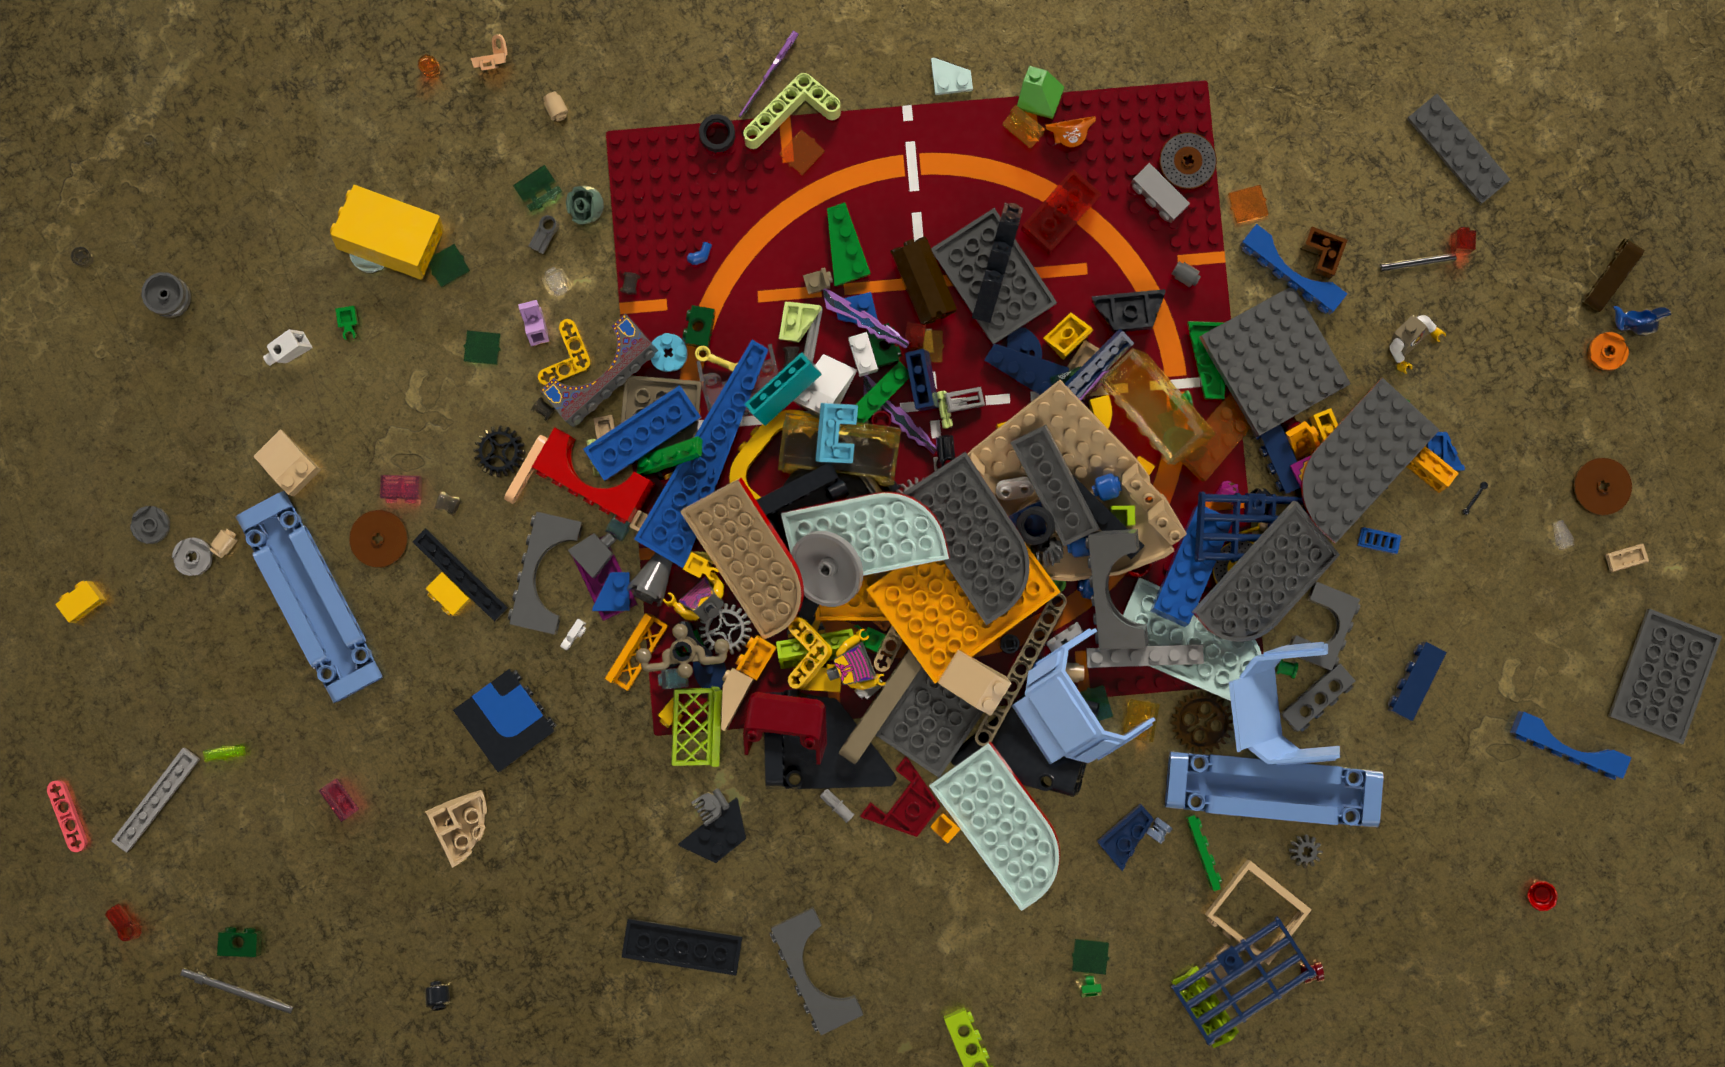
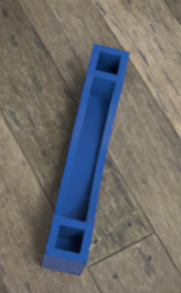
M1258 224L1252 228L1240 244L1243 247V252L1249 256L1253 255L1256 257L1257 262L1261 266L1269 267L1274 276L1287 281L1289 287H1292L1295 291H1300L1305 300L1313 301L1324 314L1328 313L1330 315L1347 295L1345 291L1333 282L1310 280L1294 272L1279 256L1272 235Z
M1518 711L1510 733L1515 735V739L1525 743L1526 740L1533 742L1532 746L1544 750V748L1551 750L1550 754L1560 758L1564 755L1569 758V762L1580 765V763L1587 765L1586 769L1595 773L1598 770L1604 772V777L1611 780L1624 778L1632 758L1610 749L1590 753L1571 749L1551 734L1542 719L1526 712Z

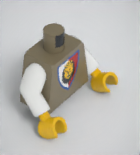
M1412 315L1394 332L1389 346L1390 352L1398 363V371L1407 374L1406 368L1412 370V364L1404 361L1405 356L1429 332L1431 337L1438 342H1441L1438 339L1441 334L1446 336V333L1439 329L1428 316L1421 315L1416 317Z

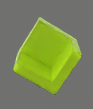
M1135 505L1109 507V511L1125 527L1135 525Z

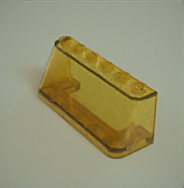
M1132 348L1100 379L1104 384L1103 389L1109 395L1112 394L1115 397L1114 402L1120 408L1126 410L1128 419L1137 423L1139 432L1151 440L1149 442L1150 445L1163 454L1161 457L1167 464H1177L1215 436L1212 428L1145 352Z

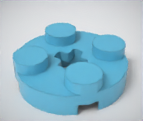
M664 333L653 340L652 344L658 351L651 359V362L658 370L672 372L684 366L687 361V347L679 336ZM670 348L673 349V350H672V354H673L672 357H670V356L664 357V355H665L664 350H665V349H668V350H669Z

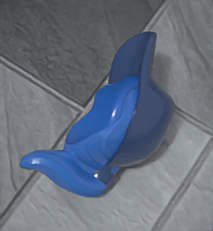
M1618 306L1613 307L1616 313V326L1619 330H1632L1635 334L1644 336L1657 332L1659 321L1672 314L1665 307H1659L1651 311H1628L1627 313H1624Z

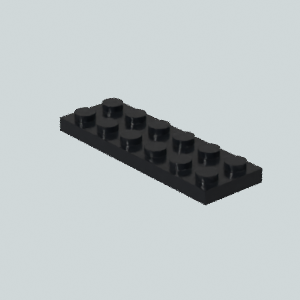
M628 918L621 958L736 976L743 936Z

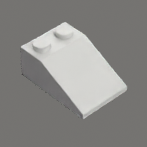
M824 354L815 365L822 375L793 400L798 406L819 416L821 403L841 404L857 372V369Z

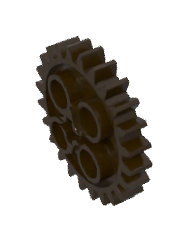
M1199 691L1198 696L1195 692H1191L1192 698L1185 695V702L1178 701L1181 705L1180 708L1174 707L1177 714H1171L1172 717L1176 718L1175 721L1170 722V724L1176 725V728L1171 730L1172 732H1178L1175 739L1181 738L1180 745L1182 746L1187 743L1186 750H1190L1193 747L1194 753H1197L1199 748L1202 754H1205L1206 748L1212 753L1213 746L1219 750L1220 746L1218 743L1226 744L1223 738H1230L1231 736L1227 734V731H1233V728L1229 727L1233 720L1228 718L1232 713L1226 712L1230 706L1222 705L1224 699L1217 701V695L1211 698L1210 692H1207L1205 696L1203 691ZM1206 703L1210 710L1204 715L1201 712V706ZM1213 713H1217L1215 717L1204 722L1205 726H1197L1191 732L1187 731L1190 727L1200 722L1199 718L1206 719ZM1187 714L1193 716V722L1189 725L1184 721V717ZM1214 720L1220 723L1217 731H1213L1211 728V723ZM1201 730L1204 734L1201 741H1197L1194 737L1195 732Z

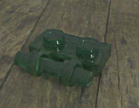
M545 165L513 185L523 202L530 198L533 201L527 205L530 212L535 209L539 210L543 207L544 203L550 199L554 200L557 198L556 195L562 192L559 186L551 189L550 185L556 181ZM545 189L547 193L537 199L535 195Z

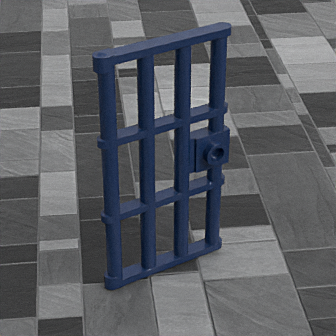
M1199 492L1195 562L1222 560L1236 563L1245 554L1238 553V541L1256 542L1262 535L1239 534V522L1268 523L1269 528L1279 517L1276 515V504H1290L1292 501H1296L1303 505V509L1306 512L1302 497L1276 496L1275 494L1266 496V494L1259 493L1227 495ZM1205 502H1233V514L1205 513ZM1241 503H1244V514H1240ZM1265 504H1269L1268 515H1264ZM1204 521L1232 522V534L1204 533ZM1203 541H1231V553L1203 552Z
M1278 916L1274 918L1273 922L1245 940H1240L1241 943L1235 947L1231 945L1216 955L1217 959L1210 963H1205L1206 966L1179 984L1171 986L1203 1035L1207 1045L1211 1046L1215 1043L1216 1039L1240 1023H1246L1248 1018L1275 1000L1282 999L1281 996L1307 979L1317 976L1316 971L1310 966ZM1280 927L1286 937L1255 957L1249 946ZM1288 944H1291L1296 954L1266 973L1260 963ZM1243 950H1246L1251 957V960L1245 964L1238 955ZM1301 960L1307 970L1279 989H1276L1271 979ZM1220 965L1228 974L1221 980L1214 971ZM1257 966L1262 976L1231 996L1225 986ZM1211 972L1216 983L1186 1002L1180 992ZM1265 983H1268L1273 993L1244 1012H1241L1236 1002ZM1222 989L1227 999L1199 1018H1196L1191 1008ZM1230 1006H1233L1238 1016L1207 1035L1201 1025Z

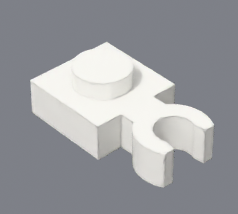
M577 619L560 647L569 650L577 637L581 638L586 631L584 627L586 623L581 619Z

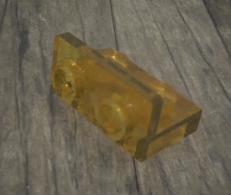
M1017 105L1012 108L1010 115L1003 122V126L1029 148H1032L1045 131L1041 125Z

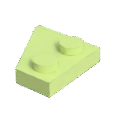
M785 302L779 339L782 341L800 342L822 307L820 305Z

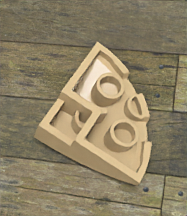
M482 790L455 798L425 811L451 867L465 860L472 853V848L477 841H480L483 835L487 807Z

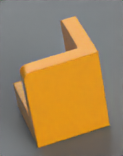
M943 812L931 825V828L947 844L960 830Z

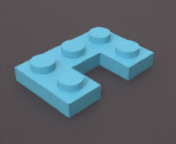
M821 403L816 461L853 463L854 444L838 443L840 424L856 425L858 405Z

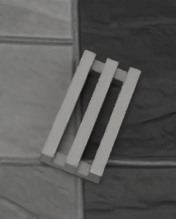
M981 387L943 394L944 398H946L945 404L948 407L947 413L985 406ZM975 392L978 393V396L951 400L950 398ZM979 400V403L952 407V404Z

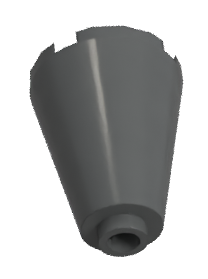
M655 553L630 582L627 591L633 590V596L652 605L654 601L658 603L657 606H662L673 562Z

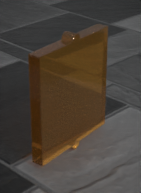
M801 130L779 155L789 163V167H793L803 175L825 150L815 142L814 138L811 139Z
M1261 185L1228 193L1231 203L1230 210H1233L1236 223L1269 215L1265 202L1267 199L1264 198Z

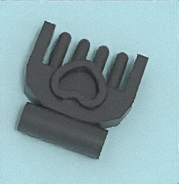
M719 788L713 791L714 795L706 793L691 802L695 809L704 804L702 808L697 810V813L705 810L700 814V817L710 813L702 819V821H705L703 822L705 826L718 819L722 814V809L726 810L730 807Z

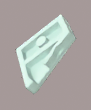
M931 58L935 95L973 91L971 70L937 58Z

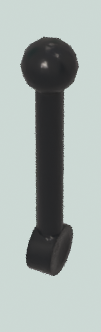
M1487 482L1480 483V489L1469 505L1462 510L1463 515L1467 516L1470 513V508L1481 492L1488 488Z

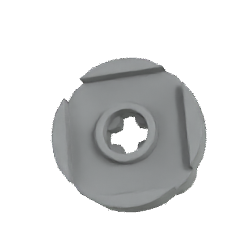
M194 537L177 543L172 553L176 569L188 576L202 575L209 569L213 559V552L209 550V545L204 540ZM196 552L197 559L190 562L188 554Z
M1076 622L1045 644L1053 652L1081 634L1083 630L1078 622Z

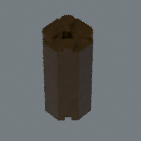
M926 236L916 241L914 239L908 240L903 243L904 247H897L890 251L921 326L936 322L935 320L944 319L956 312L957 308Z

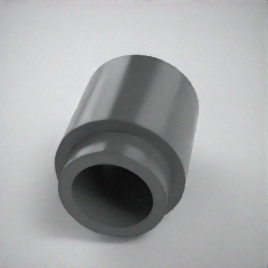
M1180 261L1171 274L1175 276L1174 279L1188 287H1191V285L1196 286L1201 278L1198 275L1199 270Z

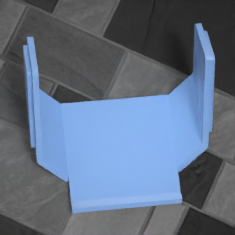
M1096 628L1093 630L1087 629L1036 662L1037 666L1028 671L1025 697L1012 705L1049 764L1063 756L1085 763H1090L1096 758L1100 760L1153 726L1152 722L1155 721V718L1152 717L1124 735L1105 731L1065 671L1068 650L1097 632Z
M1315 642L1285 645L1263 652V654L1255 656L1239 676V679L1229 682L1237 752L1248 748L1265 763L1276 765L1336 761L1337 758H1340V746L1299 749L1282 735L1275 667L1281 659L1327 655L1328 644Z

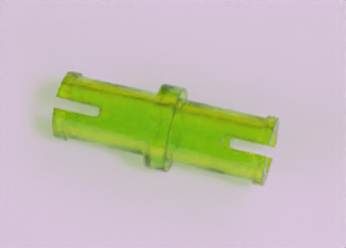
M244 744L222 745L221 748L204 750L205 762L219 759L225 761L231 757L245 756Z

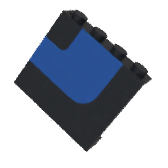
M513 669L505 671L453 710L498 773L502 772L516 759L557 731L555 721L551 716L547 717L543 711L546 709L542 703L535 701L532 697L534 692L528 685L524 686L521 682L523 677L517 670L514 671Z

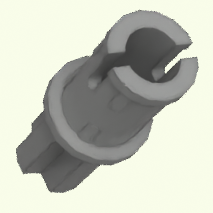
M826 789L820 795L821 799L832 808V812L835 811L845 823L855 815L842 803L843 800L840 801L829 789Z

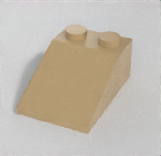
M281 429L253 456L273 480L291 496H295L321 471Z
M957 650L938 681L940 685L990 716L1011 685L1006 676L960 650Z
M732 668L731 671L727 670L722 678L725 681L722 692L721 729L723 731L728 729L755 680L735 668Z

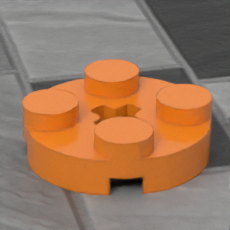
M1606 332L1596 336L1589 345V361L1595 367L1604 371L1615 370L1622 366L1629 355L1628 346L1626 347L1624 338L1614 332ZM1611 347L1610 351L1613 354L1605 355L1604 349Z

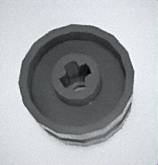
M159 272L153 274L145 281L142 287L141 297L146 307L165 318H175L182 315L191 303L189 287L183 280L170 273Z

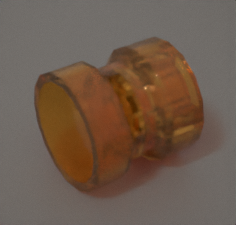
M426 54L419 58L418 67L424 76L433 78L439 74L440 66L433 56Z

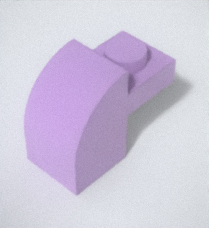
M534 300L518 304L530 345L534 346L549 342L544 315L538 301Z

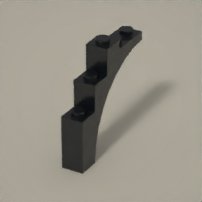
M1015 203L1004 204L972 318L990 323L1023 211V208Z

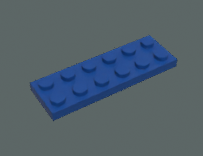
M679 385L583 448L603 480L607 481L701 419V416Z

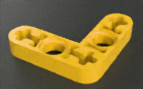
M564 319L559 324V331L570 358L544 368L538 373V380L544 386L549 383L546 380H542L544 374H554L553 369L556 370L559 378L556 379L554 375L549 380L551 381L555 378L562 382L588 371L591 367V360L576 324L571 319ZM565 324L573 325L570 330L572 335L577 334V336L570 337L566 330L563 331ZM574 340L580 342V348L576 351L570 349V343ZM582 351H584V354H581L584 361L587 360L584 368L580 365L577 366L580 363L578 356L573 357V355L580 354ZM561 366H569L570 372L567 375H561L559 372Z
M796 617L788 626V629L809 652L789 675L788 683L794 689H803L832 655V648L805 619ZM796 622H798L799 627L804 630L803 632L799 629H796ZM812 633L814 640L811 644H808L806 637ZM821 648H824V655H821ZM809 661L814 663V668L811 671H808L806 668ZM796 677H800V678H799L800 684H796V683H797Z

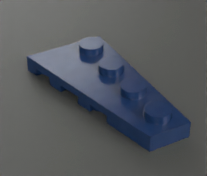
M994 344L985 358V361L1039 395L1057 381H1062L1069 370V367L999 344Z

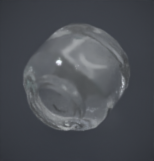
M552 267L545 271L546 275L542 278V282L550 295L558 297L569 291L570 281L563 269Z

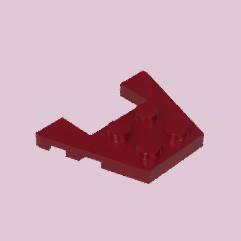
M905 756L895 770L911 783L887 814L870 802L860 817L918 837L940 808V805L908 757Z

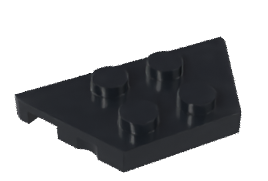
M1162 289L1092 296V303L1114 333L1119 329L1123 332L1149 330L1153 328L1166 291Z
M736 797L728 803L730 805L728 809H722V814L718 819L708 826H705L703 823L678 845L714 863L721 860L746 839L738 798Z

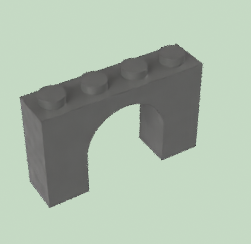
M1315 582L1306 600L1328 609L1335 618L1336 630L1333 637L1324 643L1328 644L1327 655L1296 658L1327 671H1332L1339 663V651H1342L1346 645L1345 636L1347 632L1350 633L1353 627L1352 618L1359 612L1361 605L1358 603L1360 599L1322 583ZM1293 635L1289 645L1314 642Z

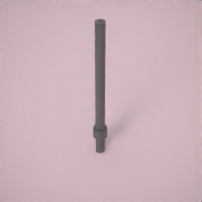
M184 968L181 971L180 976L192 979L194 983L206 984L289 1014L293 1011V1006L207 977L205 973H196Z

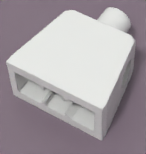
M289 329L267 345L269 353L264 355L263 358L269 366L275 362L288 363L313 347L303 331Z

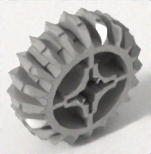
M725 603L724 609H719L720 624L718 628L711 631L710 625L714 618H709L706 622L700 621L706 624L705 627H699V630H705V634H701L700 637H707L703 644L711 643L708 649L713 650L715 641L711 636L722 635L728 641L731 655L734 654V647L741 651L740 643L743 646L747 645L742 640L744 638L750 639V636L745 635V633L751 632L752 629L746 628L745 625H749L751 622H744L743 619L748 615L743 614L740 616L741 608L735 612L736 605L733 604L731 610H729L728 603ZM724 613L736 616L740 622L729 624ZM723 621L724 624H726V626L728 627L735 626L734 628H731L729 634L725 635L724 632L716 633V631H719L720 628H723ZM741 628L740 637L736 642L732 643V632Z

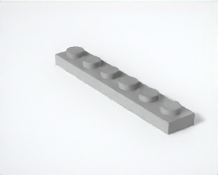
M1203 644L1146 646V648L1107 650L1086 648L1087 668L1204 664Z
M182 748L111 841L126 853L129 852L200 759L188 749Z

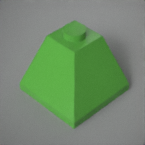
M1029 66L1022 84L1017 109L1053 119L1063 94L1064 86L1047 70Z

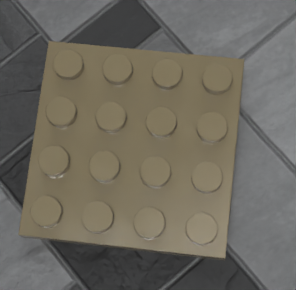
M630 376L624 383L621 423L679 385L699 413L702 381ZM699 420L649 453L694 438L698 431Z

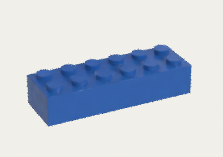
M1198 505L1192 511L1185 528L1187 535L1180 539L1150 609V612L1183 627L1190 624L1194 615L1192 611L1198 605L1216 563V560H1204V562H1195L1194 560ZM1205 507V513L1221 514ZM1204 521V533H1228L1232 522ZM1203 541V552L1220 553L1225 541Z

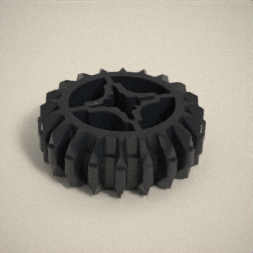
M494 426L491 427L492 433L484 430L487 436L479 435L478 437L482 442L476 441L475 444L480 447L473 450L475 453H479V455L474 457L475 460H481L477 464L478 467L484 466L482 471L485 473L490 469V476H493L496 471L498 478L501 477L502 472L504 476H509L508 470L514 474V466L521 468V465L517 463L518 460L521 462L525 460L520 457V454H526L525 450H520V448L525 447V444L518 443L522 440V437L517 436L515 438L517 432L514 430L510 433L509 427H506L504 432L503 426H499L498 431H496ZM503 436L511 441L499 444L495 438ZM490 442L492 450L489 454H487L488 456L486 457L485 449L487 444ZM496 446H498L501 449L504 447V449L502 450L503 457L499 454H497L496 456V453L498 452ZM514 446V456L512 460L509 461L508 452ZM501 459L505 466L495 467L490 465L489 462Z

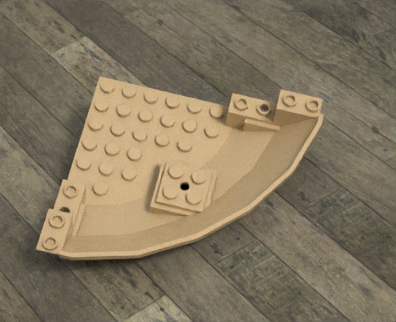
M1061 380L1057 381L968 453V456L1008 516L1040 500L1035 489L1029 497L1001 500L996 495V486L1002 480L1028 477L1010 442L1041 426L1047 425L1070 472L1093 495L1092 486L1095 485L1097 477L1110 473L1115 477L1118 476L1122 486L1120 495L1107 501H1102L1099 496L1096 498L1108 510L1111 506L1135 505V525L1126 526L1128 530L1138 529L1139 540L1145 546L1132 559L1127 555L1119 558L1114 563L1109 576L1120 575L1167 557L1174 552L1172 545L1187 535L1169 502L1150 483V476L1139 461ZM1054 528V532L1050 536V539L1056 537V539L1061 542ZM1026 543V545H1027V546L1029 547V549L1031 550V546H1032V545ZM1067 545L1063 546L1064 554L1063 558L1060 559V563H1054V567L1052 565H1048L1046 568L1044 565L1042 566L1052 580L1077 581L1090 579V576H1092L1091 568H1088V557L1090 555L1073 557L1071 553L1068 554Z

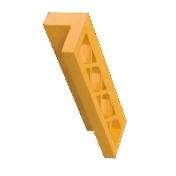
M1426 446L1406 466L1438 493L1448 488L1458 475L1456 470Z
M645 613L605 679L629 691L642 670L641 663L638 667H631L630 660L632 656L636 655L637 648L638 650L641 649L640 643L645 639L650 641V648L648 650L652 654L669 625L652 614ZM654 622L662 626V629L656 635H652L650 629ZM629 671L630 680L626 685L619 680L622 672Z

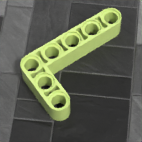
M801 73L744 129L745 145L750 149L758 148L804 101L808 102L827 119L836 120L841 114L840 101L809 74ZM803 83L808 84L806 87L800 86ZM816 95H821L822 97H821V98H815L814 96H816ZM790 96L795 97V99L789 100L787 98ZM832 106L836 107V109L829 110L828 108ZM777 109L783 110L780 113L774 112ZM764 122L770 123L767 126L761 125ZM751 135L757 136L754 139L748 138Z

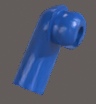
M703 242L700 251L688 254L687 261L692 265L705 262L708 259L712 244Z

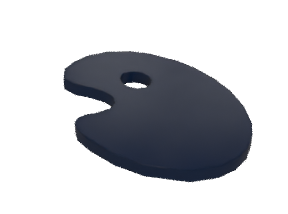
M1021 327L1008 335V348L1025 354H1029V351L1033 350L1034 356L1042 359L1041 345L1031 331Z
M693 662L694 676L701 688L718 686L721 689L725 681L722 678L726 673L724 662L706 665L705 667H702L699 662Z

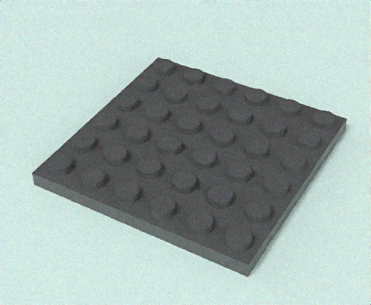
M1292 287L1285 289L1199 337L1256 437L1351 384L1297 290L1295 291Z

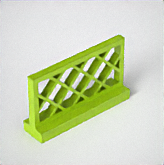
M718 686L711 688H674L672 766L711 765V767H719L722 690ZM687 693L691 699L682 706L678 702L679 694ZM701 693H708V700L701 705L696 698ZM695 701L700 708L691 715L686 708ZM684 710L690 718L682 725L678 721V715ZM704 710L707 714V719L700 724L695 717ZM694 720L699 727L691 734L685 727ZM703 729L707 733L706 739L699 743L694 736ZM684 730L689 737L681 744L677 740V735ZM693 739L698 746L690 753L684 746ZM682 748L689 754L684 760H676V754ZM701 748L706 752L705 760H697L694 757Z

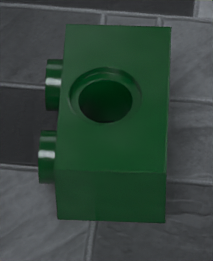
M692 305L691 310L687 311L686 321H689L688 329L684 328L682 338L687 346H706L709 348L716 314L715 309ZM700 322L704 325L701 331L693 329L696 323Z
M877 327L872 328L877 332L878 335H886L887 337L893 339L896 338L878 329ZM867 329L877 368L898 363L899 357H902L899 345L895 346V343H890V348L883 350L879 344L886 340L878 339L875 334H870Z
M225 927V930L218 932L217 956H260L262 931H256V928H244V931H237L236 927ZM237 937H241L243 939L242 947L237 945Z

